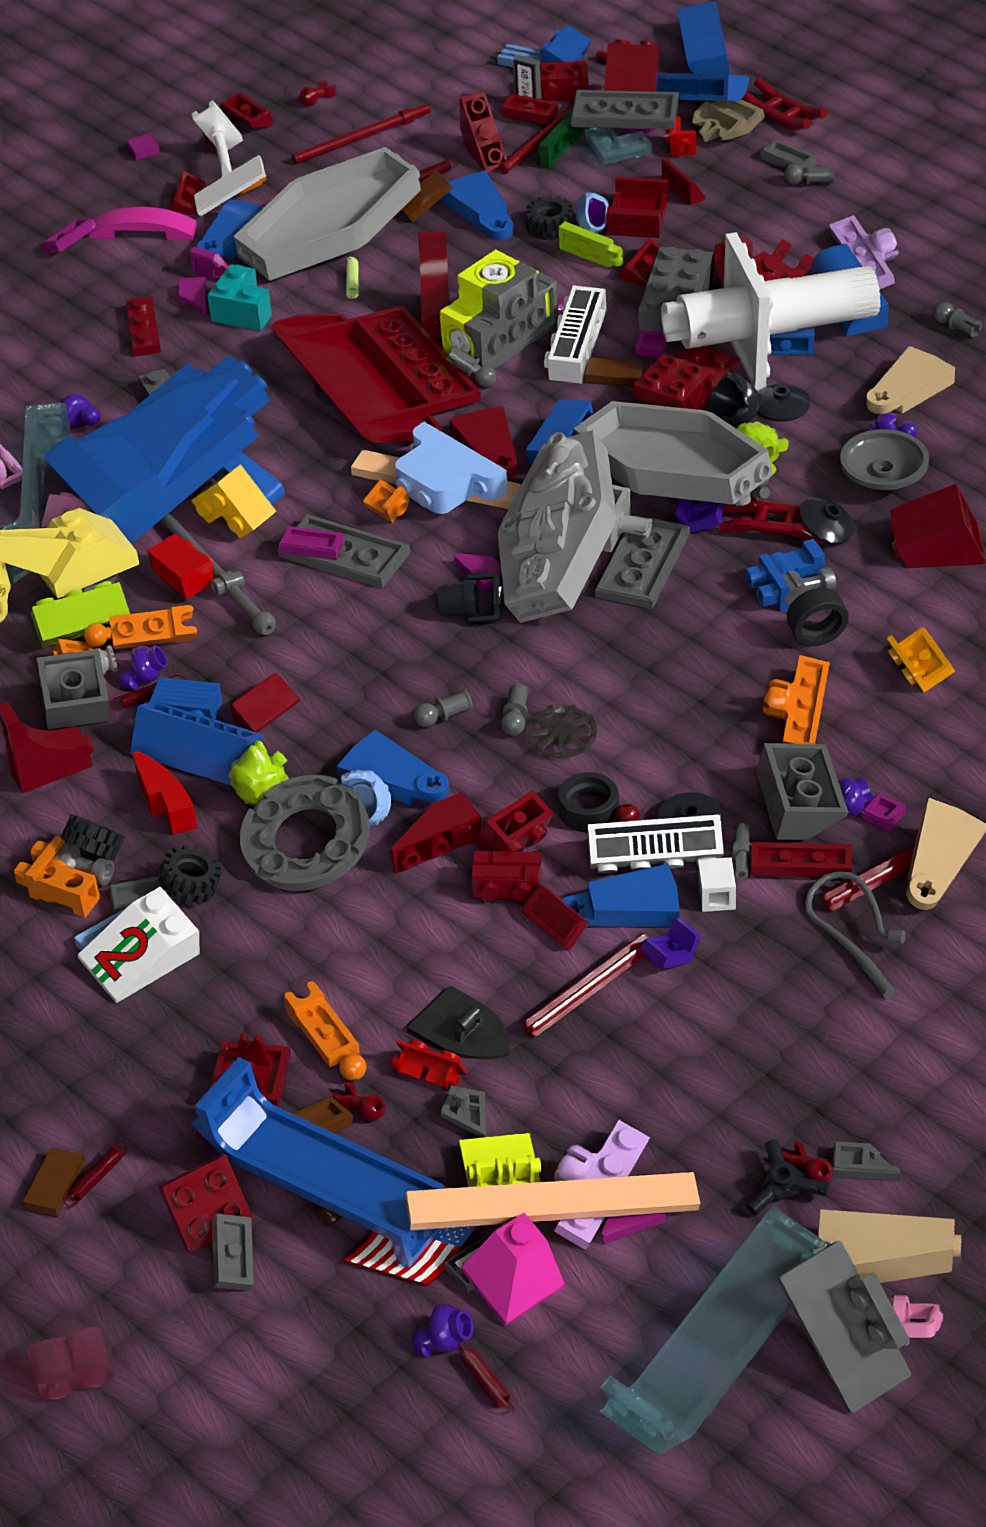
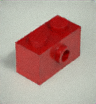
M177 533L147 550L152 572L186 600L210 586V580L214 579L212 571L214 564L207 554L199 552L191 541L184 540Z

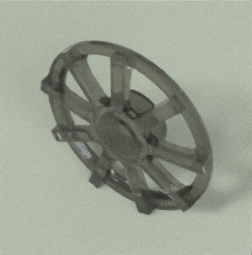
M571 704L570 707H553V705H549L546 710L530 717L526 728V737L529 744L537 752L549 757L567 758L579 755L591 747L597 737V725L592 714H587L577 709L576 705ZM557 713H567L563 720H560ZM573 714L581 717L580 719L570 722ZM551 715L554 722L542 718ZM585 723H588L591 729L576 728ZM535 724L547 727L545 729L533 730ZM549 735L538 745L533 740L537 736ZM574 735L590 736V740L585 745ZM551 742L559 746L558 753L546 751L545 748ZM573 743L578 747V750L564 753L565 745Z

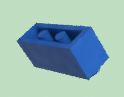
M558 400L526 448V459L529 461L530 467L542 445L548 443L551 435L556 432H562L566 438L575 435L573 428L594 414L591 401Z

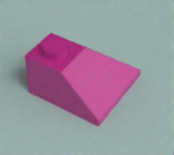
M525 1212L496 1230L461 1267L462 1272L505 1326L565 1286L548 1241Z

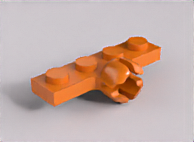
M799 655L793 683L779 679H773L769 682L768 686L772 687H769L765 693L763 713L767 716L783 718L785 720L782 743L815 744L830 662Z

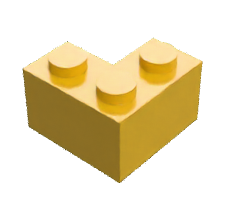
M241 464L215 480L191 500L198 514L205 518L208 524L223 516L229 528L239 538L255 530L276 512Z

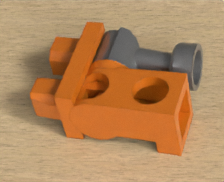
M55 836L50 843L39 840L35 843L30 853L34 862L33 865L20 862L14 869L16 882L28 887L30 898L42 899L50 903H60L73 908L75 915L86 918L100 900L97 884L106 886L110 882L114 873V863L104 858H99L95 862L81 856L77 846L65 843V840Z

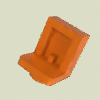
M380 479L363 500L365 507L393 523L398 516H401L406 511L410 500L405 488L399 486L396 489Z

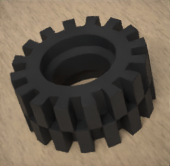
M547 195V199H544L541 196L538 197V201L533 199L531 204L528 203L526 205V230L529 231L531 236L534 235L536 239L543 237V240L547 241L548 237H552V240H557L561 224L568 222L574 225L573 207L571 202L568 203V200L565 198L561 200L560 196H556L554 199L552 195Z
M70 814L60 838L86 851L115 861L125 836L93 821Z
M177 845L172 848V851L168 850L163 858L158 875L159 887L166 890V894L169 897L175 895L174 901L179 903L181 899H185V904L191 905L192 900L195 901L196 905L202 904L203 900L205 902L209 901L211 896L213 897L221 875V865L216 863L217 858L214 855L208 857V850L204 849L203 852L198 851L199 846L195 845L193 850L189 849L188 845H182V849ZM182 872L193 874L196 877L188 876Z

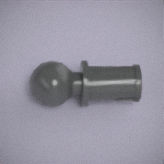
M793 163L784 170V178L790 184H799L803 179H807V185H810V182L834 183V166H810V163H808L807 169H803L799 164Z
M940 302L934 307V319L942 324L948 323V327L952 330L957 328L974 338L978 333L973 330L976 329L980 332L982 329L981 321L964 314V311L960 308L954 310V307L948 302Z
M455 345L446 359L447 362L461 369V371L467 374V377L471 373L475 375L476 382L482 387H490L496 382L497 374L493 367L478 365L480 358L475 359Z
M522 684L511 685L508 691L507 704L503 707L504 716L501 720V726L506 734L512 736L522 733L526 726L525 718L528 715L526 702L529 690Z
M465 690L462 693L445 699L438 697L435 699V705L422 703L414 710V720L422 727H431L437 722L438 717L445 722L449 716L471 710L473 708L471 697Z

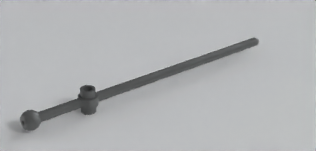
M170 513L161 519L173 534L177 533L184 540L191 541L199 552L208 555ZM211 558L214 564V569L212 570L214 579L210 580L213 594L216 597L220 595L227 597L230 595L252 618L255 632L260 635L271 634L276 627L275 617L271 613L261 612L240 589L245 586L242 573L239 570L224 572Z

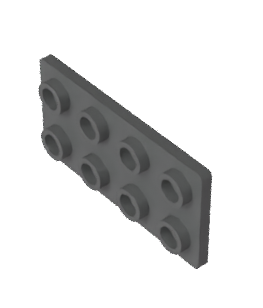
M841 1241L833 1242L778 1277L784 1293L848 1412H856L911 1376V1371L899 1351V1348L910 1342L904 1327L875 1273L859 1274Z

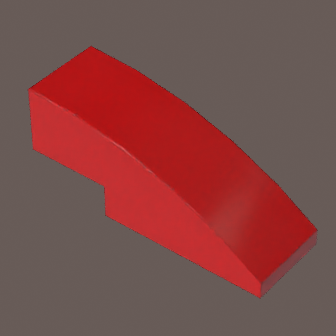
M139 751L133 752L136 776L152 817L165 814L172 835L197 829L194 805L178 779L151 757Z

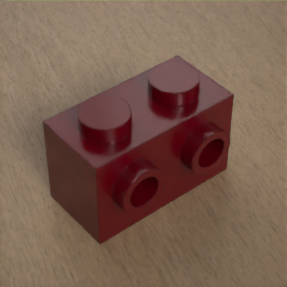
M587 61L540 63L541 99L547 101L575 99L576 90H589Z
M532 790L486 820L476 842L484 851L523 852L525 846L531 842L535 845L545 838L548 834L547 827L554 813Z

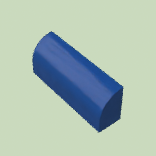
M716 1L677 9L690 70L694 74L731 75Z
M658 73L656 92L679 93V100L739 101L747 91L749 76Z
M842 244L824 249L813 257L815 260L811 264V269L806 276L862 267L849 246ZM880 293V311L877 316L837 323L846 337L888 327L889 304Z
M151 701L137 707L130 754L139 751L160 764L232 786L231 779L228 776L232 769L231 763L238 760L256 740L262 742L263 734Z

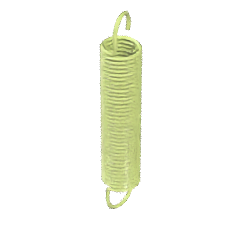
M353 257L347 258L346 296L348 298H356L355 296H358V260Z

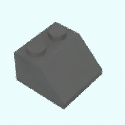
M99 649L37 658L48 730L110 721L108 696Z

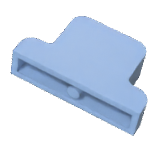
M422 422L413 429L411 451L399 458L395 463L396 488L399 486L405 488L408 497L418 502L422 507L428 508L437 514L450 512L471 496H479L484 500L494 501L508 493L507 472L504 468L426 422Z

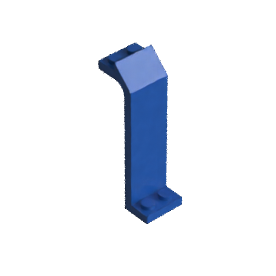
M238 1058L230 1068L222 1073L220 1079L212 1088L200 1097L195 1105L198 1117L191 1125L220 1154H225L229 1162L392 1240L399 1264L410 1268L442 1229L410 1230L405 1196L406 1191L445 1189L443 1184L273 1105L259 1091L250 1062Z

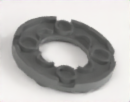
M304 775L282 781L262 794L263 799L254 809L249 808L240 830V846L243 856L251 871L260 880L278 889L304 891L333 883L357 863L368 843L370 821L361 797L352 787L348 788L338 783L337 779L333 777ZM306 809H317L327 812L335 820L337 825L335 838L328 842L322 853H315L314 857L308 859L290 858L276 848V831L281 823L291 814Z

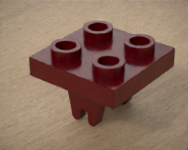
M244 1033L240 1035L239 1043L222 1041L210 1089L220 1079L226 1069L230 1068L238 1058H242L250 1062L257 1087L261 1094L270 1103L279 1107L291 1059L290 1047L264 1045L260 1035H254L253 1041H250Z
M220 1154L158 1186L186 1252L192 1253L212 1242V1219L216 1214L250 1217L251 1221H254L225 1154Z

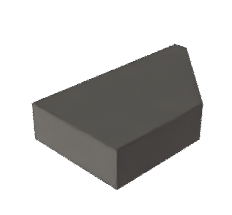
M834 1141L832 1178L900 1181V1169L896 1165L891 1166L870 1143Z

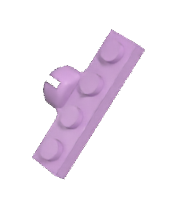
M854 215L829 225L831 234L838 245L847 244L862 267L870 266L873 268L878 280L879 289L895 283L894 276L885 263L896 258L899 254V251L895 250L897 245L896 238L889 228H881L872 234H867Z
M618 1120L600 1152L591 1153L579 1145H572L568 1148V1153L558 1165L554 1179L555 1181L628 1177L650 1137ZM605 1217L560 1220L554 1232L586 1250Z

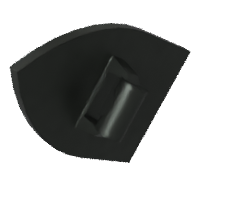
M449 986L407 1027L409 1032L438 1049L450 1051L459 1057L468 1059H496L510 1056L508 1034L499 1017L490 1008L453 986Z

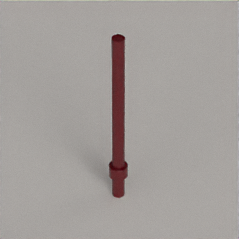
M575 99L569 103V107L501 164V172L507 174L533 152L540 142L551 133L552 129L563 120L564 116L573 109Z
M427 103L413 109H403L395 116L292 154L293 162L298 164L402 124L405 126L413 123L414 119L431 113V109Z

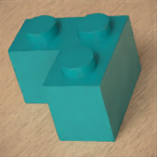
M230 264L208 294L211 322L261 331L272 316L269 289L257 287L256 273L253 268Z

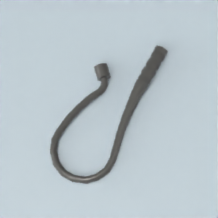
M837 871L825 874L815 881L807 891L805 899L807 915L814 923L832 935L846 948L885 999L891 998L896 990L888 982L887 978L882 975V972L874 962L849 939L814 913L812 909L813 896L818 888L829 880L836 878L850 879L858 884L867 897L874 915L877 932L881 937L888 939L889 943L903 944L905 941V931L890 929L889 932H886L884 930L875 897L861 877L851 872Z

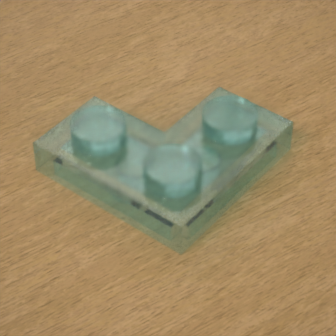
M592 127L585 129V139L604 165L652 153V144L643 131L618 137L612 128Z

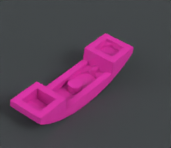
M122 208L94 218L97 227L89 232V239H115L119 230L166 231L167 240H193L197 221L181 213L161 208Z

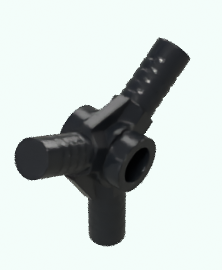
M770 1140L765 1143L771 1167L767 1171L763 1184L764 1189L746 1206L753 1215L757 1216L774 1199L788 1198L799 1195L800 1192L827 1197L830 1183L804 1178L802 1172L791 1163L785 1162L779 1141Z

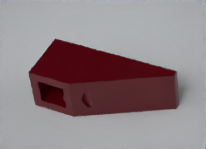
M463 792L433 803L392 846V867L395 874L477 840L481 832V817Z

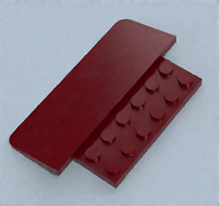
M403 305L348 320L342 313L305 314L277 320L272 325L274 334L360 436L368 441L375 443L413 441V429L422 422H426L443 432L444 429L430 414L440 413L448 409L480 401L481 391L461 369L446 361L447 353Z

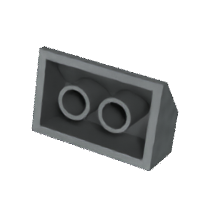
M764 743L756 774L776 839L808 840L847 817L848 810L826 744Z

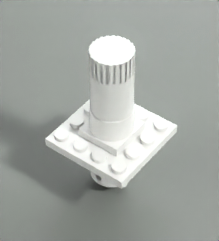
M737 232L726 234L724 288L679 295L674 302L663 303L661 307L662 328L666 342L681 340L686 349L731 342L738 358H741L740 362L751 384L758 391L766 387V378L770 377V367L767 361V355L771 354L770 335L877 316L880 311V289L875 272L870 266L796 278L787 277L764 281L763 276L759 275L756 271L754 259H750L746 243L741 242Z

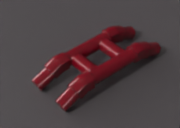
M761 77L755 80L754 85L768 101L763 104L762 101L758 100L748 91H746L741 99L763 109L764 116L784 125L789 130L808 129L810 127L809 119L826 118L828 113L826 108L804 105L779 93L778 90L766 83ZM780 105L789 108L783 113L775 110ZM799 114H801V116L804 117V118H806V119H800L799 117H796V116H798Z
M751 498L748 504L742 506L725 504L727 515L752 512L755 513L754 519L746 516L737 517L730 521L721 522L719 525L722 534L758 531L792 535L806 541L814 539L821 546L824 543L811 535L802 523L796 522V518L799 517L801 504L757 500V498ZM767 513L785 515L784 521H767Z

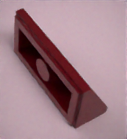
M241 92L236 93L220 104L222 109L252 128L274 125L271 112Z
M662 158V179L668 180V186L690 205L706 199L702 191L688 176L668 159Z
M182 171L174 185L168 210L183 215H197L194 195L204 189L206 182Z
M648 238L622 270L618 278L645 286L649 281L661 246L651 238Z
M273 673L232 703L233 721L247 730L258 733L299 703V697L280 675Z

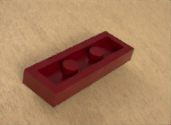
M136 297L126 300L134 357L161 353L153 297Z
M752 842L751 875L822 877L825 874L837 871L852 873L851 844Z

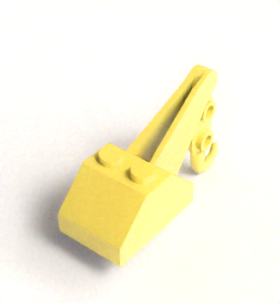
M81 508L65 512L63 515L52 519L47 528L0 530V623L8 613L7 599L11 587L5 563L38 573L57 599H59L68 592L85 588L139 565L136 549L111 519Z

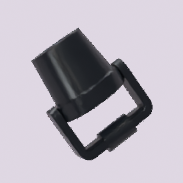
M494 572L465 575L464 582L439 586L438 606L441 616L468 617L467 623L469 624L499 621L502 616L501 607L504 606L503 587H500L499 576ZM493 579L491 592L494 615L479 616L480 595L476 580Z

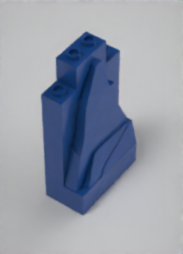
M230 354L208 373L202 368L197 371L188 363L127 415L118 417L77 441L69 434L45 454L43 458L72 494L76 495L92 513L111 519L128 541L133 544L259 437L252 427L256 423L251 416L271 400L265 392L268 386L257 373L254 376L251 375L253 373L243 360L237 362Z

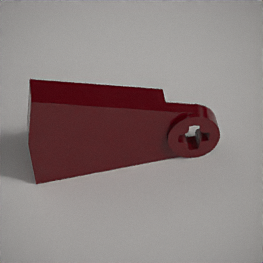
M503 406L473 411L449 419L450 435L453 439L504 468L507 472V479L517 474L518 460Z

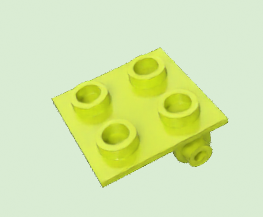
M530 1133L459 1140L468 1187L541 1182L539 1177L541 1162L540 1158H535Z

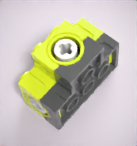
M494 250L457 275L459 298L452 302L450 306L440 310L442 348L449 356L456 345L475 359L480 358L478 365H488L496 369L508 361L510 357L515 356L528 347L530 343H534L544 336L546 332L557 327V281L498 250Z

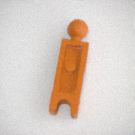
M184 605L171 607L168 610L109 617L110 627L105 628L100 623L90 624L84 631V638L92 647L102 646L107 640L112 639L113 649L168 642H191L197 638V628L195 626H184L182 622L192 619L193 606Z
M313 981L307 983L310 994L306 998H297L292 992H286L284 1004L288 1016L297 1027L301 1028L327 1065L332 1067L340 1063V1073L347 1080L355 1081L362 1078L366 1072L367 1065L364 1058L358 1055L360 1054L359 1043L325 1000V995L317 984Z

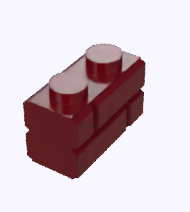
M474 851L472 869L474 899H483L485 901L515 899L525 902L529 900L537 886L541 884V852Z

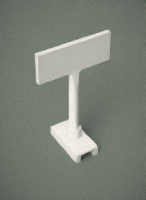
M214 101L209 102L210 107L200 114L197 111L192 113L193 120L217 148L222 172L221 179L194 195L197 213L200 216L266 176L262 158L259 155L232 171L228 150L243 141L242 135Z

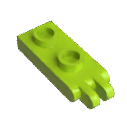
M564 222L559 226V245L561 250L605 267L623 264V250L621 247L614 245L612 239L568 222Z

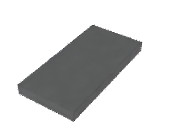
M576 90L571 127L675 129L679 93Z
M308 514L296 527L344 533L345 542L337 560L280 553L278 548V556L280 558L383 589L411 553L410 545Z
M633 515V516H636V517H641V518H646V519L648 518V517ZM650 518L652 519V529L648 538L624 533L595 588V597L653 609L690 535V526Z

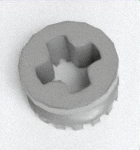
M107 646L106 650L96 648L99 649L103 674L105 675L108 670L117 672V664L114 661L115 657H112L114 656L112 646Z

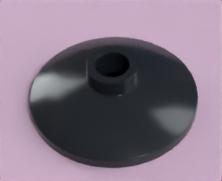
M773 384L758 391L760 406L757 414L771 421L786 422L798 419L810 407L808 394L794 385Z
M813 496L805 499L799 508V517L803 526L815 538L828 544L839 545L846 543L853 535L854 526L849 514L836 502L825 497Z

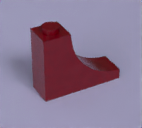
M446 231L418 232L422 327L432 338H442L440 310L451 305Z
M9 702L0 704V727L10 774L22 794L93 767L90 755L94 752L93 744L89 736H83L76 725L59 730L35 729L19 720Z

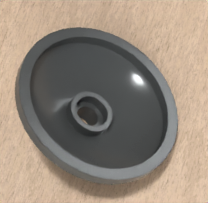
M879 429L860 433L847 441L841 450L840 464L843 472L855 483L873 490L891 491L905 488L921 479L928 469L929 454L924 444L914 436L901 431Z

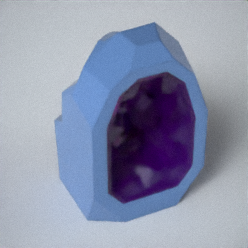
M584 193L577 199L576 220L579 227L597 234L607 224L606 212L609 205L604 197L595 193Z

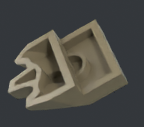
M743 100L714 101L713 103L705 101L694 112L692 123L702 127L699 131L701 138L704 142H708L719 137L721 140H728L748 134L765 116L763 109Z

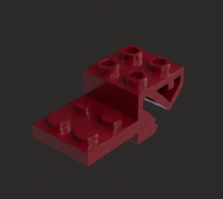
M706 346L685 348L677 358L662 354L633 384L634 398L656 406L706 411L711 394L714 392L713 389L717 387L718 381L723 377L724 373H732L733 371L736 373L740 368L741 358Z

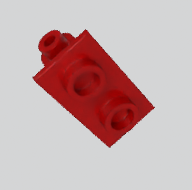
M400 1040L396 1041L402 1052L401 1055L396 1054L394 1056L392 1068H395L399 1074L420 1080L426 1068L429 1069L425 1078L427 1083L449 1090L451 1086L458 1087L460 1082L458 1072L463 1074L468 1072L461 1063L460 1057L450 1051L441 1050L439 1054L430 1051L427 1045L416 1040H410L409 1043Z

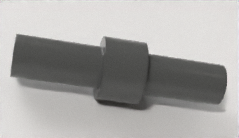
M745 823L737 825L736 842L732 846V858L735 860V877L739 880H744L748 877V862L752 858V844L749 842L750 827Z

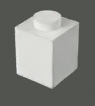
M732 858L698 860V884L702 912L736 909V884Z

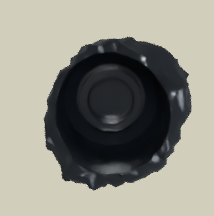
M734 371L732 373H724L723 377L718 381L717 387L713 389L714 392L711 394L706 411L715 414L733 427L743 423H750L759 410L760 398L758 391L742 375L736 374Z

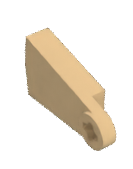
M909 346L877 385L867 393L866 406L871 412L877 414L889 413L892 410L904 413L954 384L955 367L932 354Z
M928 798L922 810L907 878L909 883L906 894L909 902L914 907L928 910L937 905L986 833V824L961 809ZM922 887L929 889L927 897L920 895Z

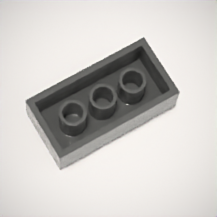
M675 247L659 248L638 311L639 335L641 331L663 333L661 321V307L663 303L674 302L679 295L710 290L713 282V252L700 249H678ZM681 340L671 341V342H681V343H682Z

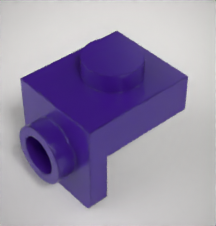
M679 498L678 505L675 507L678 522L690 526V533L703 529L709 530L720 525L724 511L723 503L706 501L693 505L690 499Z
M675 918L672 921L668 934L644 939L640 950L651 959L654 965L662 969L691 962L700 939V934L681 918Z

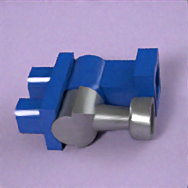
M814 539L804 541L802 549L788 553L776 552L770 556L768 554L760 555L759 565L746 568L745 581L748 587H757L756 596L760 605L765 607L775 604L780 612L788 610L789 605L807 590L815 588L836 589L835 574L831 567L824 568L825 554Z

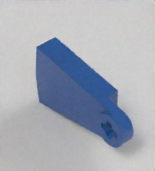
M486 170L449 182L452 189L440 199L441 203L487 233L488 237L493 240H505L513 235V222L507 214V205Z
M228 199L203 239L197 243V247L218 253L221 258L233 259L238 255L234 235L264 207Z
M376 729L357 743L337 766L339 783H341V776L345 773L356 770H370L388 785L391 799L411 805L416 799L435 803L445 799L449 794V780L444 773L434 770Z
M668 864L588 882V892L567 896L562 899L589 922L587 926L670 927L673 919L679 918L677 885Z

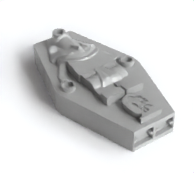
M384 147L299 177L290 182L234 235L238 257L270 281L357 250L371 240L421 190L419 171L414 165H410L398 154Z
M612 401L573 428L575 435L593 430L608 450L611 477L624 487L630 488V491L640 495H654L742 506L751 501L750 492L772 476L769 452L766 448L715 414L705 410Z
M593 430L567 438L562 432H556L550 436L548 443L542 445L500 525L498 540L504 602L520 623L573 609L615 526L617 515L608 450Z

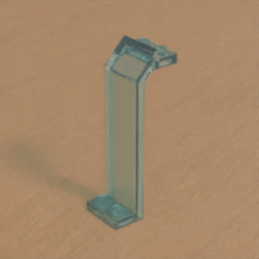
M66 403L26 406L20 516L13 523L0 526V530L42 528L45 459L43 456L69 434L72 436ZM5 563L10 586L31 572Z
M773 1205L636 1382L627 1388L609 1375L601 1386V1389L609 1398L601 1413L658 1455L691 1438L792 1307L778 1281V1277L831 1243L823 1241L780 1212Z

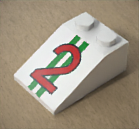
M159 887L131 903L78 954V959L115 1003H118L199 955V930L166 892Z

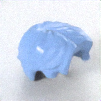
M370 770L350 771L341 776V784L348 788L352 787L361 797L369 816L370 827L379 825V822H382L390 811L391 794L388 791V785Z

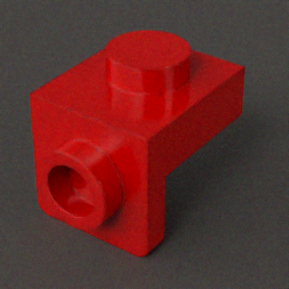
M680 116L676 117L675 129H665V143H670V156L696 155V131H681Z

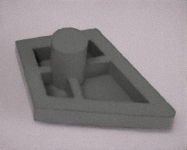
M451 1086L441 1110V1117L481 1138L487 1137L485 1092Z

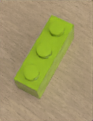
M111 581L99 583L90 591L83 592L81 589L68 592L65 594V598L55 601L53 598L42 599L36 602V606H33L31 611L42 648L56 645L58 639L74 640L84 637V631L90 624L100 623L107 628L110 627L109 617L130 614L120 582L112 584Z

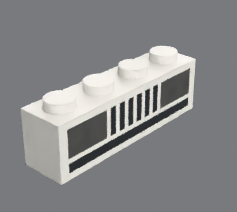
M573 285L570 296H566L564 299V313L558 316L557 333L552 334L551 351H547L545 354L544 367L548 368L549 380L582 384L588 360L591 358L606 313L605 289Z
M720 815L588 824L587 828L590 869H598V873L601 874L614 873L618 871L617 867L631 866V871L651 868L650 865L668 864L670 869L680 868L684 866L683 862L695 861L698 866V860L722 858L724 854Z

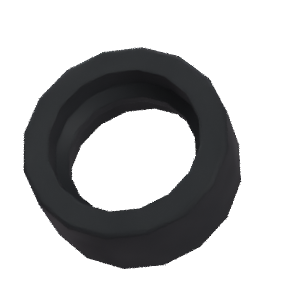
M830 588L807 590L790 604L786 613L787 623L799 643L806 646H820L833 641L845 630L849 622V613L842 599L836 591ZM823 609H832L831 613L822 621L812 625H803L804 621L813 613Z
M594 772L578 773L567 778L559 786L557 794L560 819L567 827L581 832H587L588 824L613 823L615 821V810L619 806L617 785L609 777ZM592 795L605 799L606 803L597 808L584 809L572 805L571 801L581 796Z

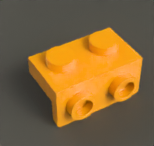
M924 626L900 643H897L892 635L887 637V640L893 647L888 650L889 654L898 666L904 663L906 667L901 671L911 685L918 683L924 693L956 672Z

